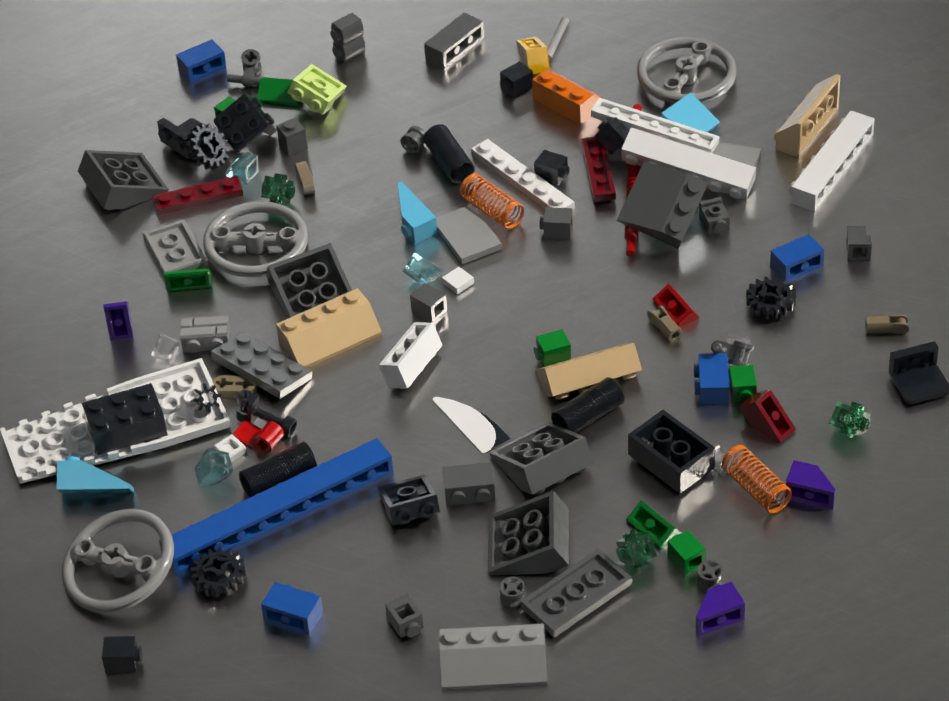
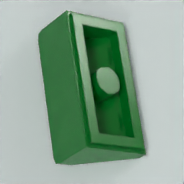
M270 77L261 78L257 96L260 102L298 106L300 102L295 101L287 93L293 80Z
M210 269L164 272L167 291L212 287Z
M642 500L626 518L630 524L660 548L666 546L667 541L673 536L681 534L678 529Z

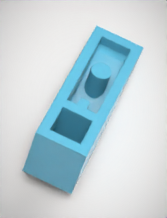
M402 181L398 182L402 218L401 230L403 235L414 244L437 235V219L434 214Z
M69 456L65 457V460L57 461L56 490L61 494L134 493V487L129 483L80 460L79 457Z

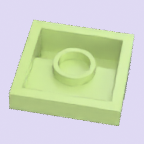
M311 64L293 79L287 93L295 101L303 102L309 106L311 111L323 115L333 106L334 101L344 93L347 86Z

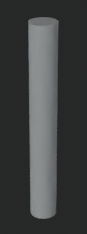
M567 17L561 18L547 48L549 61H551L569 23Z

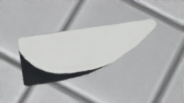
M433 398V401L482 453H486L510 440V437L495 422L473 407L446 398Z

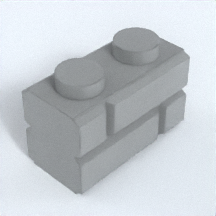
M228 316L181 319L180 339L183 352L210 351L229 341L230 328Z

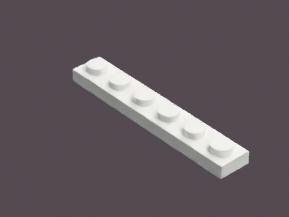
M599 98L591 109V117L601 121L605 119L610 121L616 117L627 129L632 127L713 153L719 144L720 136Z
M489 139L471 148L473 157L544 209L545 207L572 208V210L575 208L573 200Z

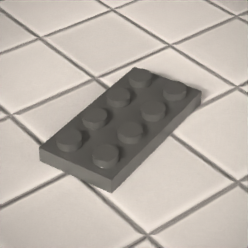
M245 332L240 333L211 351L212 360L236 374L244 376L248 381H252L279 399L312 379L311 370Z
M596 549L522 599L521 608L536 622L544 624V629L555 638L632 585V577L600 549Z

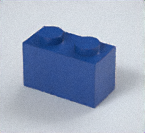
M213 39L176 54L178 71L189 83L227 68L224 51Z
M810 234L771 250L770 268L781 279H785V283L824 266V249Z
M727 353L698 354V363H694V378L699 380L694 382L695 395H699L700 405L729 404Z
M274 582L261 603L264 621L310 635L323 613L321 596Z

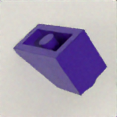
M129 302L103 304L110 341L133 338Z
M794 460L785 483L792 491L790 499L834 509L836 489L817 465Z
M732 581L723 585H717L707 591L696 615L697 636L745 620V602Z

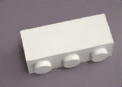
M414 322L379 364L389 388L405 389L411 386L412 382L442 347L441 340L433 323Z

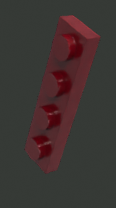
M595 137L582 138V149L594 202L616 200V191L606 148Z
M233 176L152 196L157 214L160 216L243 196V189L238 176Z

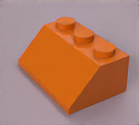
M545 69L532 79V93L535 101L579 125H582L591 118V109L599 98L605 99L548 69Z

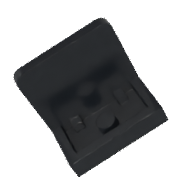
M245 93L214 118L215 125L224 134L225 139L236 152L241 151L263 132L271 136L277 131L273 125L275 123L274 119L268 113L265 114L261 109L263 104L260 100Z
M164 117L157 121L160 141L187 159L192 158L193 154L187 152L190 149V146L186 145V141L190 140L187 134L191 132L192 128L200 125L201 122L190 118L176 126Z
M935 341L890 352L888 373L907 404L949 395V383L937 365L939 347Z

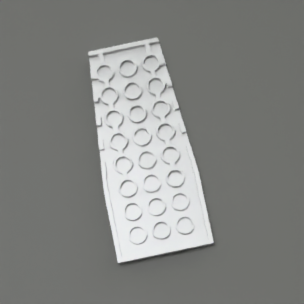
M202 358L107 388V393L96 397L94 393L85 397L86 402L152 383L164 415L167 436L97 455L85 421L82 403L73 406L72 402L64 404L63 410L53 414L49 410L41 413L42 418L28 422L27 419L18 421L19 426L6 431L4 427L0 428L18 482L21 484L57 475V461L65 460V457H79L80 460L93 466L162 449L231 427L230 419L220 397L216 401L220 406H211L210 413H207L205 407L197 411L198 404L191 402L196 396L192 391L193 389L202 390V383L206 384L207 389L214 385ZM209 393L202 394V397L204 398L203 403L211 401V399L208 398Z

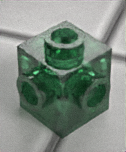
M275 173L274 177L265 176L261 197L270 199L269 202L281 205L283 202L290 203L295 194L294 181L287 180L288 176Z
M838 401L829 424L840 428L839 433L847 437L853 438L854 435L862 436L870 427L871 419L869 418L871 413L864 411L866 406L852 401L851 404Z
M636 529L622 534L623 539L616 541L618 547L616 553L624 565L639 568L647 565L649 559L657 557L654 542L648 532H637Z

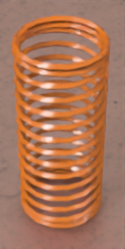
M471 174L462 182L460 196L506 229L514 228L523 218V205L509 197L502 190H499L492 183H489L479 174ZM477 177H478V179H476V180L470 185V187H469V189H468L467 196H466V195H465V192H466V188H467L468 184H469L474 178H477ZM479 180V183L476 184V186L473 188L471 192V195L469 196V191L471 187L474 185L475 182ZM488 188L487 192L483 195L482 199L479 200V199H480V196H482V194L484 193L485 189ZM491 191L487 199L483 202V199L487 196L488 192ZM494 193V196L491 198L490 202L486 205L487 201L490 199L491 195ZM498 195V197H497V199L494 201L493 205H492L491 207H489L490 204L492 203V201L494 200V198ZM501 198L500 202H499V203L497 204V206L493 209V207H494V205L497 203L498 199ZM505 200L504 203H503V205H502V206L500 207V209L496 212L497 208L500 206V204L502 203V201ZM508 202L506 208H505V209L503 210V212L500 214V211L503 209L504 205ZM517 206H519L518 212L515 215V217L510 222L505 223L513 216ZM515 207L512 214L505 220L506 216L510 213L512 208ZM520 207H521V213H520V216L518 217V219H517L512 225L506 226V225L510 224L511 222H513V221L516 219V217H517L518 214H519Z
M744 445L732 447L723 456L721 461L723 470L733 477L768 513H776L788 504L791 498V489L780 481ZM744 449L743 452L739 453L732 460L730 467L727 468L728 462L731 459V457L739 450ZM743 454V457L732 467L734 461ZM782 490H785L783 496L776 503L768 506L769 503L778 498ZM788 490V495L786 499L779 507L771 510L768 509L770 507L777 505L785 497Z

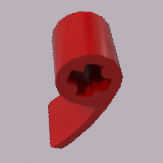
M245 419L234 431L233 435L240 442L255 450L270 453L283 438L284 430L280 425L272 421L267 422L261 429Z

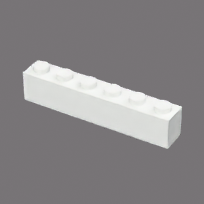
M850 111L845 118L841 119L839 126L836 130H832L826 143H822L819 152L812 156L809 165L803 168L798 179L791 183L789 188L791 204L813 212L816 211L873 136L874 118Z
M632 127L622 147V160L630 165L642 166L643 162H648L686 172L709 182L707 188L711 191H720L729 194L735 199L747 200L756 177V167Z

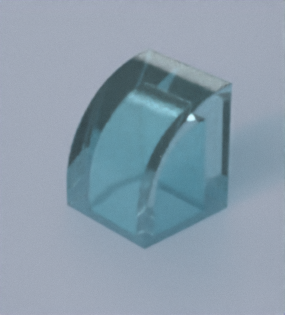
M248 152L241 154L227 168L226 176H238L240 182L248 184L260 172L258 155Z
M417 253L413 254L403 270L405 274L420 284L431 283L444 271L438 265Z
M209 448L206 449L194 468L199 486L218 484L229 477L234 470L228 452Z

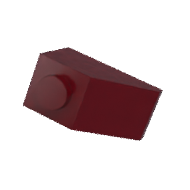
M771 389L754 393L739 406L751 427L777 443H781L796 430Z

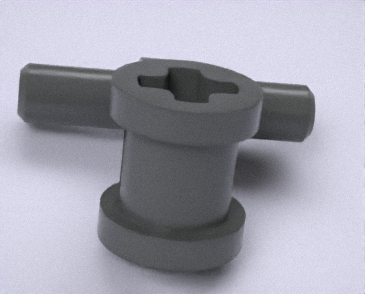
M254 49L245 50L241 55L244 75L228 74L227 82L241 83L243 86L249 87L260 85L262 77H254L262 70L260 54Z
M717 340L711 344V351L713 353H727L729 364L745 366L749 365L747 364L751 350L754 351L755 346L734 340L733 344ZM743 349L741 359L739 360L741 350Z

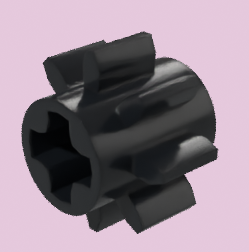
M202 383V390H192L196 396L191 402L198 404L197 411L205 407L207 413H210L211 406H220L216 401L222 394L215 393V385L207 389L206 384ZM209 393L208 398L211 399V401L203 403L204 398L202 397V394Z

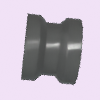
M418 126L410 127L407 133L401 137L402 147L410 153L418 152L421 145L425 144L424 135L426 132Z
M708 560L699 564L697 568V586L701 591L707 593L709 589L722 585L723 569L718 562Z
M517 577L503 579L499 586L502 606L511 610L520 608L521 600L525 598L524 582Z

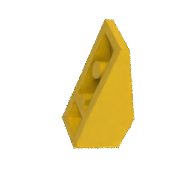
M537 37L516 40L523 64L533 71V77H536L545 69L550 70L547 46Z

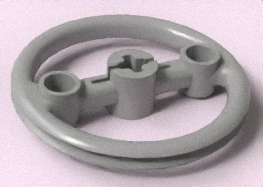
M681 37L662 41L649 48L638 62L637 77L643 89L651 96L661 101L675 104L688 95L681 94L683 85L689 86L697 81L698 66L706 64L709 61V55L714 54L723 61L727 73L724 80L716 87L705 92L693 94L701 103H706L722 96L731 88L736 77V64L730 53L714 42L700 38ZM692 48L690 56H682L677 59L676 74L674 77L665 79L663 87H657L650 81L647 76V66L653 58L669 50Z
M264 201L243 203L223 211L211 221L203 237L204 250L208 260L221 271L239 277L266 276L268 265L303 253L308 242L306 224L299 214L284 205ZM271 213L286 218L295 228L285 227L280 232H266L262 224L252 223L247 225L243 232H230V229L223 225L245 214ZM232 245H241L246 247L248 253L257 255L264 253L267 250V246H281L283 251L289 253L271 263L244 266L226 261L217 254L214 247L219 251H226Z
M122 509L97 518L83 528L72 541L65 554L62 565V579L67 593L75 603L92 612L113 613L137 605L149 597L167 576L174 556L172 535L159 517L145 510ZM125 521L142 522L154 528L161 539L162 553L158 560H155L151 555H143L138 558L129 555L123 545L119 543L110 544L104 549L95 546L90 539L103 529ZM78 561H82L86 566H92L96 563L107 566L115 577L122 578L133 572L140 574L146 582L137 590L118 599H92L81 593L75 583V564Z

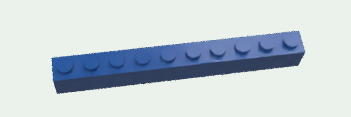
M376 438L172 534L174 556L170 569L175 576L184 573L194 567L193 560L200 561L199 554L208 555V549H211L213 553L217 552L219 547L222 548V552H226L228 549L232 550L393 473L392 455ZM159 540L160 548H161V553H162V544H161V540Z

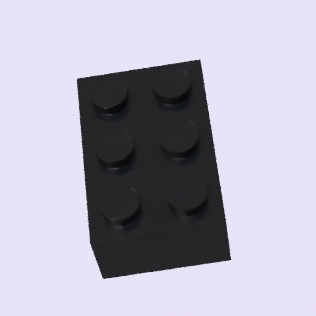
M152 383L82 403L85 421L97 455L168 435L164 415Z
M661 410L628 434V455L679 493H682L715 468L716 448L665 410Z

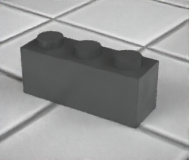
M465 12L424 43L425 60L443 69L448 67L484 38L483 21Z

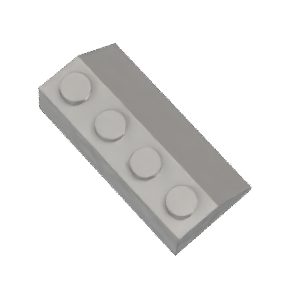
M544 624L439 629L442 691L547 685Z

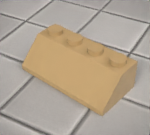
M836 74L817 83L811 91L806 93L804 100L797 104L791 116H787L783 126L776 130L774 135L776 150L797 158L803 154L838 110L841 75Z
M358 288L276 324L280 346L293 361L306 368L382 335V330L369 301Z
M628 343L535 369L534 371L547 397L555 396V399L558 400L568 397L569 391L577 389L578 393H582L591 388V385L597 384L607 377L614 379L621 376L622 380L636 377L635 372L641 371L642 368L635 343Z

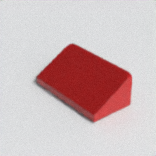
M669 283L652 298L658 306L665 308L669 316L679 327L699 318L697 313Z

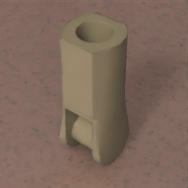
M658 306V309L655 311H647L650 322L670 342L681 338L682 330L672 320L663 306Z
M904 314L866 317V334H906L909 331L908 317Z

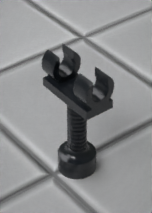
M241 390V396L247 399L237 396V404L240 406V411L246 413V415H243L236 411V418L239 422H243L246 419L253 424L258 417L267 422L277 423L284 430V435L292 436L297 427V419L290 416L282 419L259 408V395H253L249 390Z

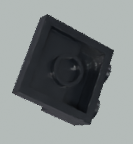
M425 475L377 487L379 497L385 505L386 514L392 525L407 524L410 520L429 518L435 513L440 512L437 494Z

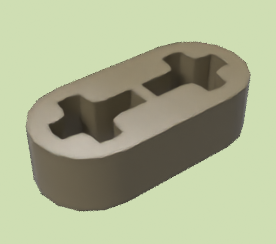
M306 161L295 163V171L303 195L315 194L313 179Z
M221 375L212 381L216 386L217 393L222 394L220 398L237 399V396L242 399H247L241 396V390H249L253 395L257 394V385L250 380L248 381L244 376Z

